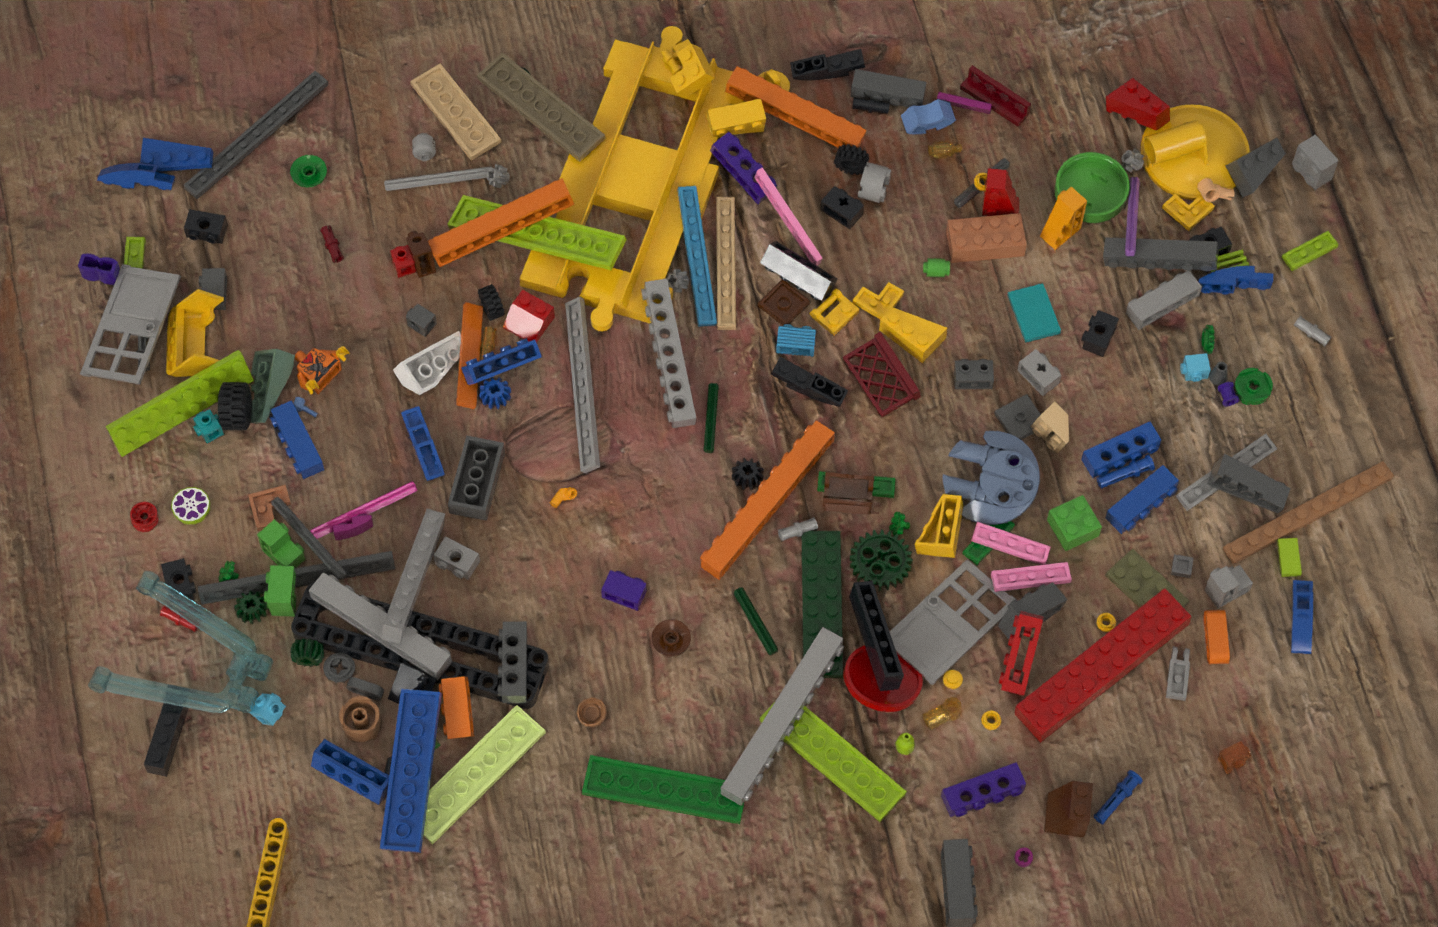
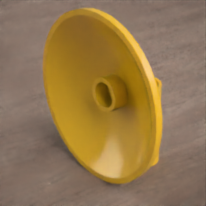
M1181 105L1170 108V122L1157 131L1147 127L1140 145V152L1144 155L1142 158L1144 160L1143 167L1151 180L1171 195L1176 194L1180 198L1195 200L1201 195L1197 185L1205 178L1211 179L1214 184L1220 185L1223 188L1234 189L1236 185L1225 165L1250 152L1244 132L1233 119L1219 110L1202 105Z

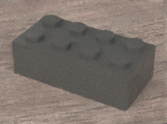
M466 435L448 501L450 514L487 521L505 455L503 442Z
M968 839L943 840L940 855L946 927H972L976 923V917H978L977 905H973L974 897H976V887L972 885L974 878V866L971 865V858L973 857L972 846H968Z

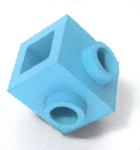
M262 693L255 700V705L249 713L262 724L273 726L282 716L286 706L281 702V698L278 695Z

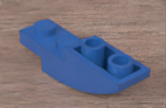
M126 163L102 169L97 181H102L108 185H120L126 189H134L136 183H140L143 186H155L161 190H171L175 182V176L157 172L158 165Z
M1236 266L1214 271L1200 278L1198 282L1202 286V293L1230 294L1234 293L1235 287L1241 289H1271L1274 279L1273 273H1256L1255 266Z
M1293 580L1291 653L1311 654L1313 581Z

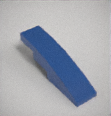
M420 407L401 412L426 480L430 481L444 476L442 464Z

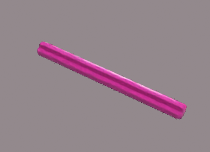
M411 481L311 529L310 532L316 539L333 532L334 525L340 523L350 524L352 523V517L359 514L369 515L416 492L417 487Z

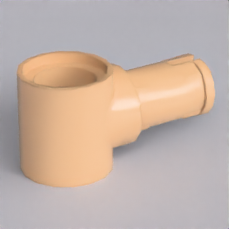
M1209 178L1202 179L1197 185L1199 192L1206 202H1213L1218 198L1231 201L1235 194L1233 189L1223 188L1220 185L1214 184Z

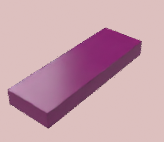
M938 92L937 99L950 102L951 106L986 114L991 112V103Z

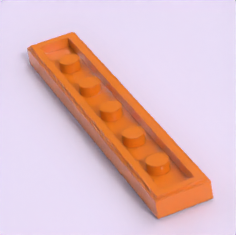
M465 302L462 316L456 405L475 409L478 383L468 385L461 367L466 366V362L474 358L477 361L480 360L483 306Z

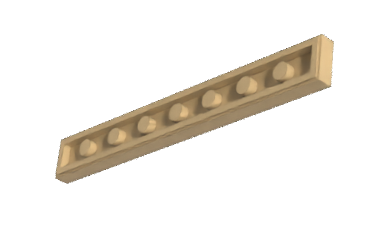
M716 197L717 330H736L735 197Z

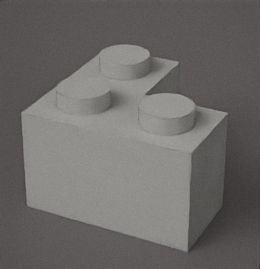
M1240 565L1235 568L1233 566L1229 568L1225 566L1222 569L1216 568L1210 573L1205 592L1218 609L1249 592L1253 582Z

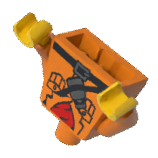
M344 346L338 348V350H318L313 348L308 354L299 350L295 354L294 360L299 362L297 365V378L300 387L309 391L311 395L313 394L312 390L319 394L342 370L340 359L344 362L346 360L344 356L350 354V352Z

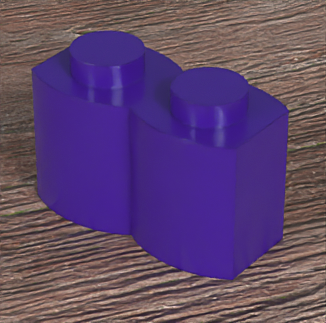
M82 254L78 263L79 271L84 279L89 281L100 280L109 285L115 284L120 271L119 264L115 259L109 257L99 258L94 254Z

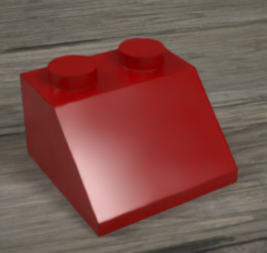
M522 289L510 307L503 328L522 339L527 338L528 341L536 340L537 343L555 318L554 307Z

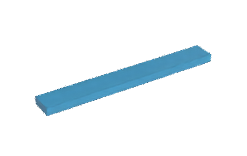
M678 187L677 192L697 326H716L717 319L697 187Z

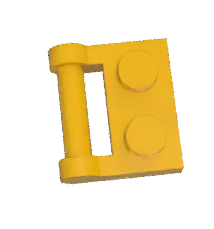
M835 288L818 308L810 312V316L835 336L859 313L860 309L848 300L840 290ZM837 300L839 304L827 316L823 317L821 314Z

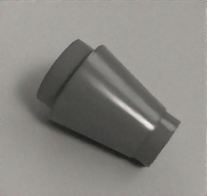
M1218 362L1209 374V379L1214 385H1221L1228 380L1227 364L1225 362Z

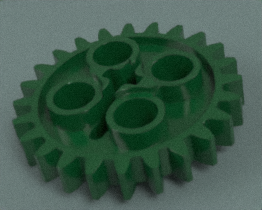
M881 529L880 534L873 530L872 536L866 532L865 539L860 536L859 543L854 542V548H851L850 554L852 555H850L849 561L852 562L850 563V568L854 569L853 575H858L857 581H873L874 587L875 585L878 586L879 591H881L882 586L889 590L890 584L896 588L897 581L902 584L903 577L908 578V572H911L912 566L910 565L913 559L910 558L912 551H908L909 544L903 545L905 539L898 540V534L892 537L891 531L885 535L883 529ZM887 546L889 547V549L883 550L880 547ZM870 554L872 557L865 558L863 555ZM890 562H897L899 565L892 566ZM873 570H879V571H881L882 573H880V574H875V573H873L872 571H873Z

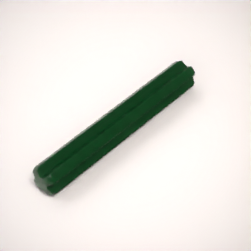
M710 383L708 385L704 437L705 453L714 452L719 390L717 383Z
M744 588L736 589L734 595L768 655L776 654L778 647Z

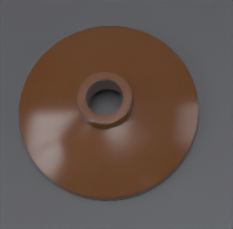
M664 620L657 624L652 632L654 648L665 656L672 657L684 653L691 642L690 630L679 620ZM673 638L675 641L669 643L668 639Z

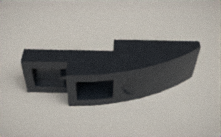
M861 49L830 57L822 54L790 62L792 76L796 80L839 78L849 76V71L865 68Z
M781 356L771 375L787 383L786 387L814 400L838 407L841 406L848 392L847 389L816 372L813 375Z

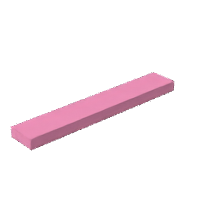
M760 168L755 174V180L809 261L818 266L823 259L764 169Z

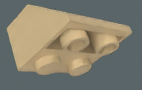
M1054 402L1036 419L1031 427L1036 436L1042 437L1046 441V445L1050 450L1058 453L1069 442L1068 414Z

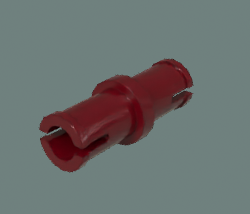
M330 225L322 227L320 232L323 235L325 248L329 250L333 263L341 262L344 257Z

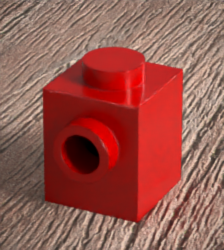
M408 245L398 246L390 250L391 260L398 278L416 272L415 263Z

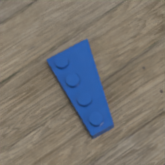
M143 138L140 163L158 165L157 172L212 168L214 152L211 148Z

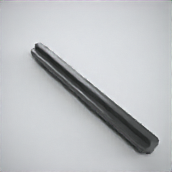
M276 497L272 500V506L339 580L345 577L346 571L282 499Z

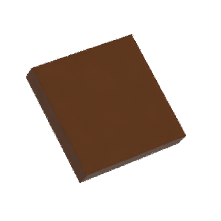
M781 280L758 302V307L783 326L790 324L810 304V300L786 281Z

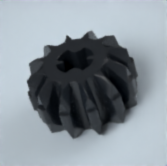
M744 457L742 462H736V466L732 467V480L735 481L736 487L742 485L743 490L746 487L752 490L753 485L756 487L760 485L759 481H763L764 478L762 475L764 469L760 467L759 461L753 463V458L747 461Z

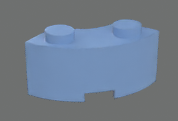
M939 99L927 105H913L901 115L906 133L926 134L925 130L933 128L940 130L956 121L950 102Z

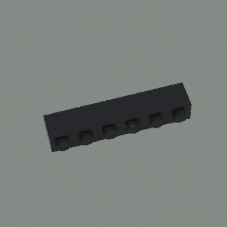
M873 581L854 582L849 599L879 690H899L904 673Z

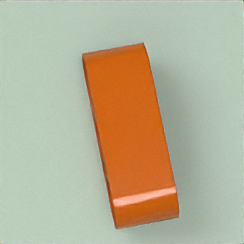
M1204 610L1208 664H1229L1230 653L1225 610Z

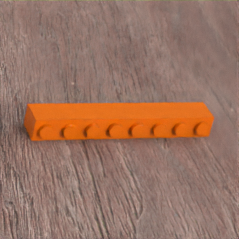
M736 66L727 82L725 92L745 102L761 99L765 112L838 148L842 145L847 146V144H850L851 147L856 145V148H859L864 140L867 130L863 129L860 125L853 124L844 117L831 113L828 109L821 108L809 100L802 99L797 94L788 92L779 85L772 84L763 77L750 73L747 69Z
M563 178L448 232L435 236L433 239L428 240L437 264L439 267H442L575 204Z

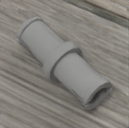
M1302 316L1294 324V326L1308 334L1307 337L1314 338L1324 347L1331 339V336L1320 330L1318 325L1311 324Z
M814 517L800 523L794 522L789 527L779 529L778 535L781 541L795 536L801 537L804 532L818 529V524Z

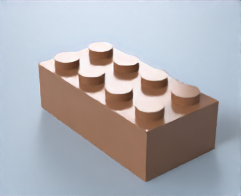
M1021 213L947 220L946 235L951 263L1025 256L1027 245Z

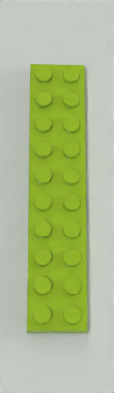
M463 195L447 225L449 229L456 228L502 205ZM547 217L497 241L612 270L627 239L624 235Z

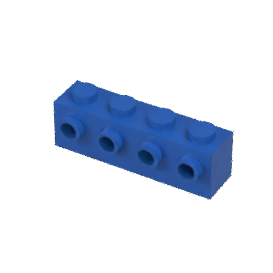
M526 338L516 342L517 346L511 348L508 345L500 348V353L495 355L494 352L483 355L484 359L477 361L474 358L467 361V365L461 367L467 384L478 383L541 358L536 340L528 341Z

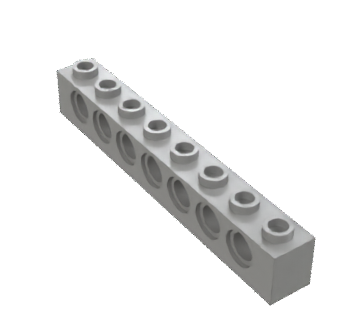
M667 278L647 281L644 284V289H641L643 300L647 302V306H645L646 317H650L651 321L649 332L650 335H654L655 341H652L653 351L657 352L658 358H656L657 369H661L662 376H659L660 385L665 388L663 399L664 404H668L669 408L667 419L668 422H672L673 428L695 425L696 414ZM654 299H659V300H661L662 302L659 303V304H656V303H654L652 300H654ZM663 316L665 320L659 321L656 317ZM665 333V334H667L669 337H668V338H662V337L660 336V334ZM671 351L673 354L671 356H667L663 352ZM673 368L676 372L669 373L667 369ZM678 386L680 390L674 391L671 387ZM681 403L684 407L678 409L674 405Z

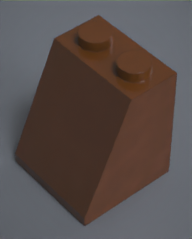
M1071 781L1049 792L1044 832L1084 838L1090 822L1093 783Z

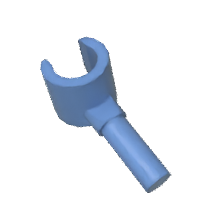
M296 397L294 401L296 410L307 412L316 418L318 413L304 406L305 399Z

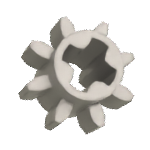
M1135 148L1133 151L1127 150L1122 155L1121 160L1123 163L1121 165L1130 173L1133 170L1138 171L1144 164L1142 159L1144 155Z
M495 164V168H490L487 172V180L490 181L489 185H493V187L501 188L502 184L506 185L509 181V172H507V168Z
M674 269L673 273H668L667 281L669 287L673 288L675 292H682V289H687L690 281L686 275L687 272Z

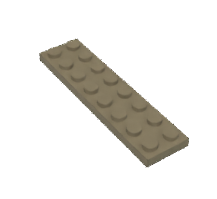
M501 53L477 75V79L579 162L606 139L604 133L504 53Z

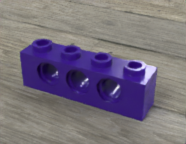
M730 132L713 143L710 152L758 205L764 201L767 196L759 184L753 180L757 170L763 168V166L752 158L750 151L746 148L744 149L739 139ZM729 151L735 152L737 156L730 155ZM741 165H746L749 169H743ZM769 175L768 177L774 186L777 187L775 179Z
M1016 762L942 789L941 797L949 816L961 817L967 814L969 810H980L988 803L993 802L996 804L1010 795L1015 797L1022 794L1025 790L1026 782ZM1005 782L1008 787L1002 788L998 783ZM987 789L989 794L984 795L979 790ZM961 796H969L971 800L963 801Z

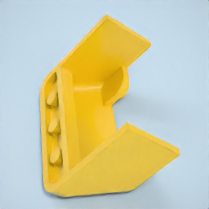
M197 289L170 310L167 326L166 373L174 377L194 376L220 361L205 356V327L213 322L215 318L214 308L224 301V297Z

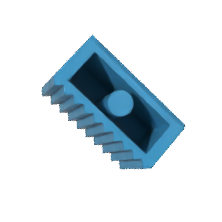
M790 324L779 326L776 353L813 357L816 329H812L810 326L797 328Z

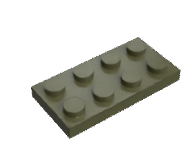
M1134 549L1130 550L1105 574L1139 608L1164 588L1183 608L1189 603V600Z

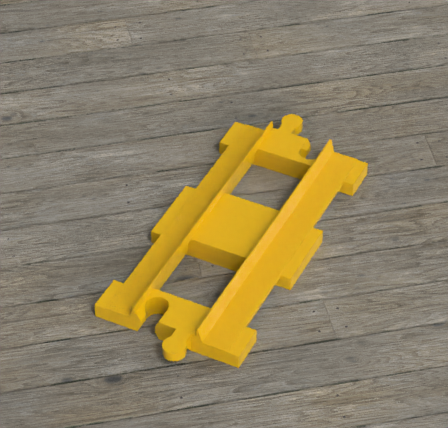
M675 26L663 29L660 47H655L654 41L647 48L615 39L603 68L604 76L611 79L592 124L605 134L606 139L580 162L569 154L559 178H563L575 205L558 212L555 217L557 219L585 226L592 206L596 205L650 221L631 273L616 268L607 270L531 250L519 279L521 287L563 298L567 294L569 281L576 276L587 278L588 281L584 285L580 297L584 299L585 305L596 308L592 311L590 318L592 327L598 331H606L613 325V314L651 323L650 317H646L645 306H647V302L642 298L641 289H644V284L647 281L666 279L682 237L683 225L677 189L678 187L685 186L697 187L702 220L719 174V166L709 163L712 157L710 149L719 137H712L707 111L745 102L725 92L727 82L733 71L717 67L714 58L709 63L716 77L714 80L689 97L676 93L670 77L673 76L672 68L669 64L665 63L664 56L661 53L664 49H668L673 54L672 47L683 41L682 31ZM679 60L676 61L678 65H682ZM639 86L696 102L678 150L621 135ZM669 287L670 295H671V300H672V298H673V288H670V287ZM654 299V300H652V301H653L654 303H656V304H659V303L662 302V301L659 300V299ZM663 316L656 317L659 321H664L665 319Z

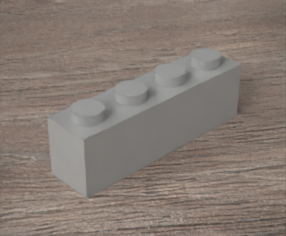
M1190 271L1178 273L1169 282L1164 281L1154 290H1148L1139 299H1132L1128 303L1126 315L1136 328L1140 330L1198 297L1202 286Z

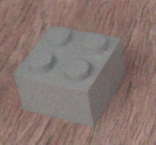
M1314 135L1298 145L1292 165L1295 171L1304 177L1306 183L1316 190L1332 180L1339 160Z

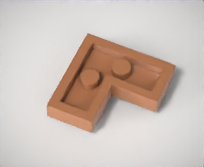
M286 485L248 495L257 531L263 530L275 519L272 511L275 509L271 504L272 500L279 497L287 506L291 505Z

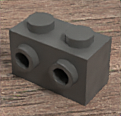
M960 359L955 361V389H993V360Z

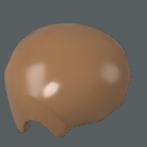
M590 697L584 699L578 705V720L584 726L591 728L600 726L606 719L607 709L603 701Z

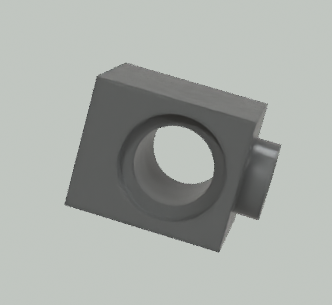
M418 303L414 308L409 309L406 314L407 326L424 337L437 324L435 314Z

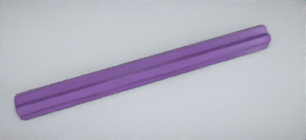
M1131 177L1129 180L1130 188L1125 242L1126 256H1134L1136 251L1140 186L1138 177Z

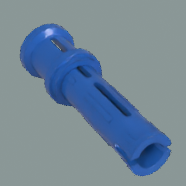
M1148 454L1145 455V458L1138 461H1130L1129 465L1097 477L1096 480L1098 486L1102 489L1128 477H1139L1141 473L1148 470L1154 471L1155 465Z
M1129 770L1124 780L1116 785V791L1099 811L1094 814V819L1100 824H1104L1126 797L1128 798L1132 795L1135 787L1138 784H1142V778L1136 772Z

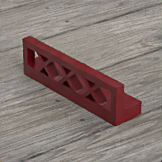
M972 65L969 68L968 77L960 85V89L978 101L991 103V110L1019 127L1028 117L1031 103Z

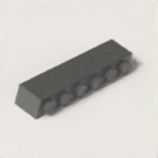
M1105 237L1103 260L1104 265L1111 268L1143 267L1147 269L1164 268L1166 270L1183 269L1186 271L1192 269L1203 271L1217 270L1219 250L1218 242L1136 239L1135 255L1126 256V238Z

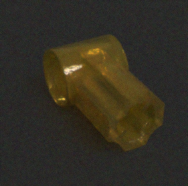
M950 697L943 704L923 713L922 718L927 728L932 730L950 720H957L961 715V702L955 697ZM950 706H954L957 708V710L951 712L947 708Z

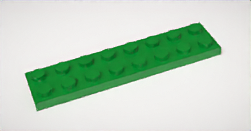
M590 755L582 789V795L736 824L741 823L744 803L740 806L721 795V786L725 782L723 779Z

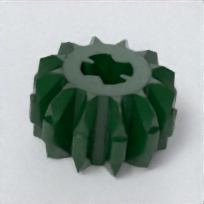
M251 590L249 595L242 592V598H237V604L234 606L235 611H237V618H242L244 623L249 620L252 625L254 620L261 622L260 616L266 617V610H268L267 604L264 602V596L261 597L259 592L253 595Z
M302 638V640L298 639L292 643L290 650L291 658L297 665L313 667V665L318 666L322 662L324 648L323 644L318 643L317 640L313 641Z

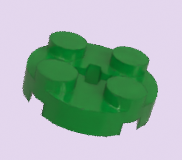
M1247 368L1239 373L1234 383V391L1243 404L1258 405L1270 398L1273 382L1266 372L1258 371L1259 369ZM1250 383H1253V385H1257L1258 387L1255 390L1251 389Z

